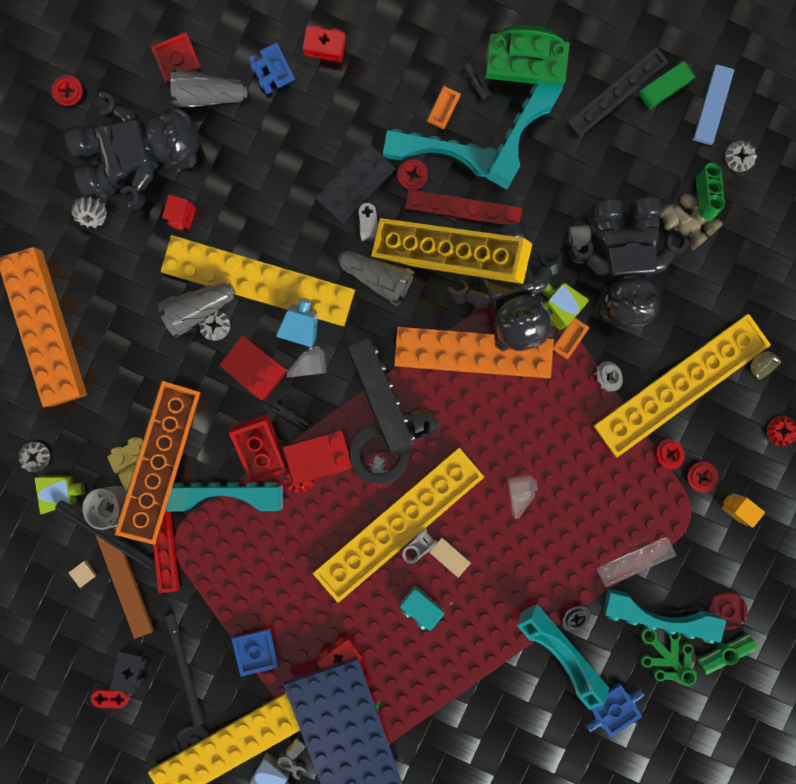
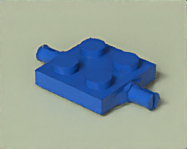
M620 683L616 684L608 690L605 704L591 709L595 720L587 724V728L592 732L601 726V728L606 730L610 738L642 717L635 702L642 698L644 694L639 689L630 695L623 689Z

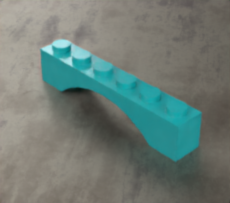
M534 84L530 91L533 94L531 99L526 98L521 107L524 109L523 113L520 114L518 112L513 122L516 126L514 129L509 128L504 138L507 142L505 145L501 144L496 152V155H498L497 160L492 159L487 168L490 171L487 179L508 189L520 167L518 144L521 132L534 119L550 113L563 89L562 87Z
M399 129L387 130L383 150L384 158L403 161L422 153L449 155L462 161L476 176L486 178L490 172L487 170L492 159L496 161L498 155H496V148L487 147L482 149L476 144H467L466 146L461 145L456 140L446 142L441 141V138L435 136L425 138L419 133L404 134Z
M182 482L173 483L165 511H186L203 499L212 496L238 498L251 504L258 511H279L283 509V485H277V482H266L265 486H258V482H248L246 486H239V482L227 483V486H220V482L209 483V486H202L201 482L190 483V486H184Z
M608 589L603 607L605 615L611 620L618 621L623 619L632 625L640 623L649 629L656 630L661 628L669 634L682 633L687 638L694 639L698 637L712 644L714 641L721 643L726 620L722 615L706 611H700L685 617L671 618L659 616L640 607L626 592Z
M538 604L524 610L517 623V627L529 640L542 644L558 658L567 671L577 696L589 710L604 705L609 690L604 681Z

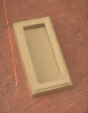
M442 537L439 539L438 544L429 551L430 554L457 577L471 564L468 559Z

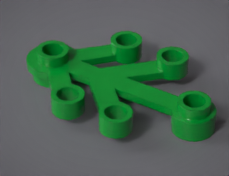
M644 627L640 632L641 639L647 644H652L664 658H651L645 654L640 658L641 664L646 668L651 666H673L677 672H664L661 668H657L653 671L654 678L657 681L679 680L684 686L693 685L697 679L695 670L691 668L694 647L688 642L681 645V651L684 653L682 666L678 662L681 634L677 633V636L672 638V634L668 633V637L671 639L669 652L657 639L655 630ZM647 631H650L649 637H645ZM690 646V650L685 652V647ZM649 658V663L644 664V660ZM662 672V676L658 678L657 674ZM685 673H689L688 678H684Z

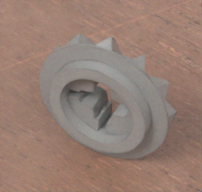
M742 140L732 143L725 153L727 165L737 172L750 169L755 164L754 162L757 157L755 148L750 145V142ZM742 151V154L746 155L747 157L741 160L740 157L734 155H737Z
M219 310L199 322L200 332L209 340L223 339L230 330L228 317ZM216 320V323L222 325V327H216L213 333L212 327L207 325V323L210 324Z
M603 362L596 367L597 372L595 375L598 378L596 382L601 384V388H605L607 392H614L621 387L623 382L622 373L614 363ZM608 373H610V374H609V375H610V376H609V379H610L609 381H607V379H606V378H607V375H606V374H608Z
M30 442L24 445L19 452L20 458L18 461L21 462L22 468H25L28 472L42 471L49 464V450L40 442ZM30 453H38L36 456L37 462L35 460L29 462L31 458Z

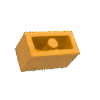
M734 493L725 498L724 505L721 507L738 522L752 528L765 513L748 498Z

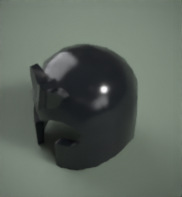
M419 406L404 413L408 422L405 425L408 431H412L415 440L429 436L432 432H438L437 429L439 428L438 424L440 421L435 419L430 409Z

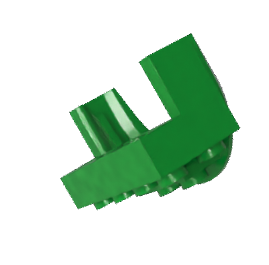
M517 25L502 29L496 34L490 35L486 54L485 78L563 87L566 81L570 42H564L553 31L539 26ZM508 39H510L509 54L507 52ZM513 56H529V57H536V58H540V59H544V60H534V59L516 58V57H513Z

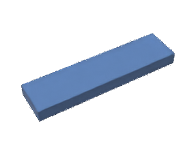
M717 64L714 66L693 140L709 145L713 144L734 69Z

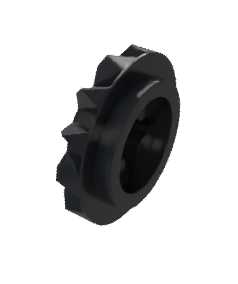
M573 604L571 609H567V612L562 614L561 623L567 631L580 630L588 623L590 611L582 604L578 606Z

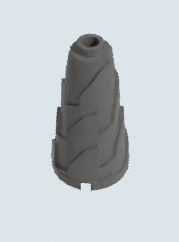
M171 68V96H174V101H171L172 108L179 109L181 107L241 102L243 98H247V86H244L243 82H240L241 80L226 79L215 75Z
M349 250L342 252L338 259L343 270L355 276L363 284L396 306L402 302L398 300L399 296L405 297L413 280L411 275L414 274V271L367 257L352 250L351 252Z
M225 281L214 286L209 285L194 292L190 291L177 297L172 296L157 303L159 312L162 310L165 312L161 318L169 332L173 336L178 337L192 329V326L203 321L208 315L221 309L222 305L234 298L233 295L236 294V291L231 283L227 284Z

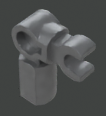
M298 735L286 750L280 752L277 761L280 769L291 771L293 777L298 780L301 777V773L297 770H301L304 773L307 771V766L304 763H298L295 759L306 747L302 735Z

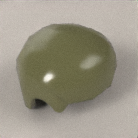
M772 352L760 353L751 362V373L760 380L772 372L781 363V360Z

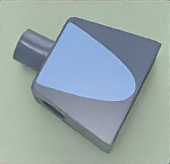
M266 752L248 784H290L287 782L290 772L280 769L277 765L278 760Z

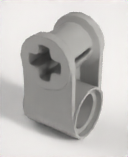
M364 203L359 208L361 242L375 240L379 225L375 207L370 203ZM365 208H369L370 211H373V213L370 214V217H366L365 214H362V212H365Z
M590 226L569 227L570 245L576 246L578 252L581 250L582 253H586L584 246L589 240L591 241Z
M425 528L402 548V556L406 562L415 563L424 554L432 550L438 544V541L433 540L427 533V528ZM408 549L416 550V554L412 558L405 555Z

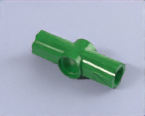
M746 633L729 643H720L715 650L697 658L701 669L707 675L725 665H734L739 658L757 650V644L751 635ZM730 650L729 656L724 657L725 652Z

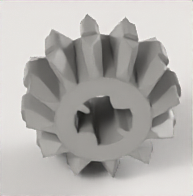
M82 196L74 202L72 215L74 216V221H79L80 225H86L87 228L89 226L96 228L98 225H102L106 218L105 204L100 203L99 199H92L91 196L89 198Z

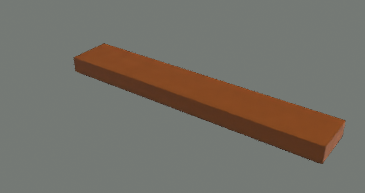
M115 527L108 528V530L114 533ZM96 536L134 639L152 633L154 629L126 554Z

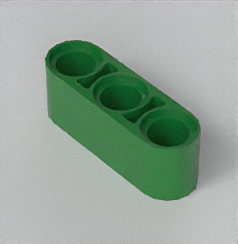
M683 61L646 86L638 94L647 108L651 109L691 82L695 75L687 63Z
M708 163L696 177L699 214L707 221L713 220L725 207L721 168L715 163Z

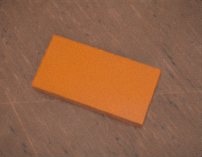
M443 86L427 122L444 130L461 94Z
M574 318L565 327L553 345V351L565 359H569L590 327Z

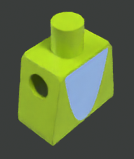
M548 283L547 288L541 292L547 297L543 303L544 308L549 311L552 322L559 330L567 327L589 301L564 283L556 289Z
M41 476L35 478L40 514L56 510L55 506L60 500L70 505L76 503V495L85 493L84 484H74L72 476Z

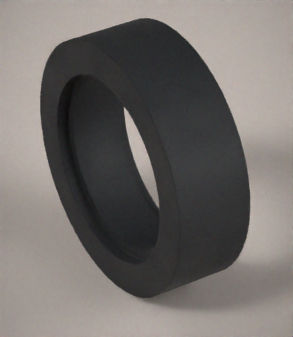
M378 425L369 426L359 432L352 442L350 458L353 469L361 479L375 485L391 483L404 472L409 458V450L399 453L397 464L390 471L385 473L369 471L361 462V448L369 439L382 437Z

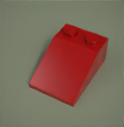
M243 335L220 364L225 371L261 400H266L288 371V369Z
M268 413L232 425L229 435L250 482H259L285 473L287 469Z
M342 430L283 447L294 485L353 468Z

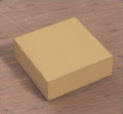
M86 560L69 572L80 588L97 576Z

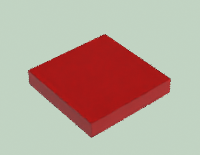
M186 32L151 46L167 84L171 83L172 67L195 72L202 70Z

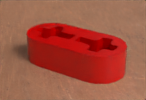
M102 687L93 693L91 702L99 708H122L129 701L130 694ZM99 694H102V697L108 698H105L103 701H101V699L97 698V696ZM119 694H121V698H124L122 702H119V699L116 698Z

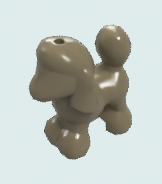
M685 194L681 197L680 204L685 209L691 210V215L684 212L678 205L668 204L662 207L660 218L664 222L666 230L674 228L676 231H680L688 236L690 239L689 247L694 251L707 239V236L710 237L723 223L715 218L711 221L704 220L699 214L696 198L690 194ZM701 225L704 226L705 234L700 231Z

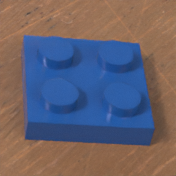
M270 628L232 637L240 676L278 668L279 663Z

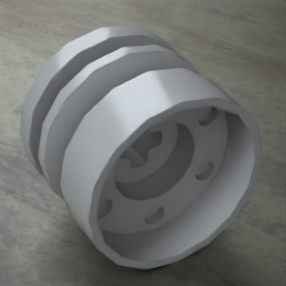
M124 487L100 488L91 491L86 496L82 511L85 520L90 526L100 530L116 527L127 493Z

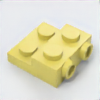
M141 437L131 438L127 442L128 445L123 448L116 447L112 449V454L107 456L114 473L118 474L125 491L128 489L143 441Z

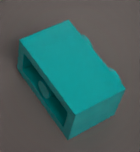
M415 585L400 602L401 612L408 618L413 617L416 620L415 623L423 630L431 631L445 614L444 609Z

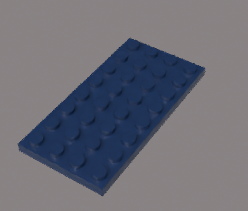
M358 657L284 682L285 691L321 784H403Z

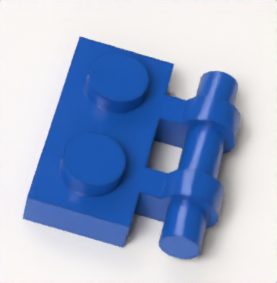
M277 43L260 51L262 59L257 60L255 55L249 57L251 70L253 73H256L259 79L258 84L260 88L264 89L266 94L272 92L270 83L274 81L279 88L295 80ZM265 66L268 67L271 73L265 76L262 70Z

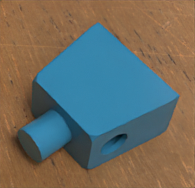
M300 298L298 305L292 304L277 333V337L309 347L313 346L316 340L318 312L309 309L311 300Z

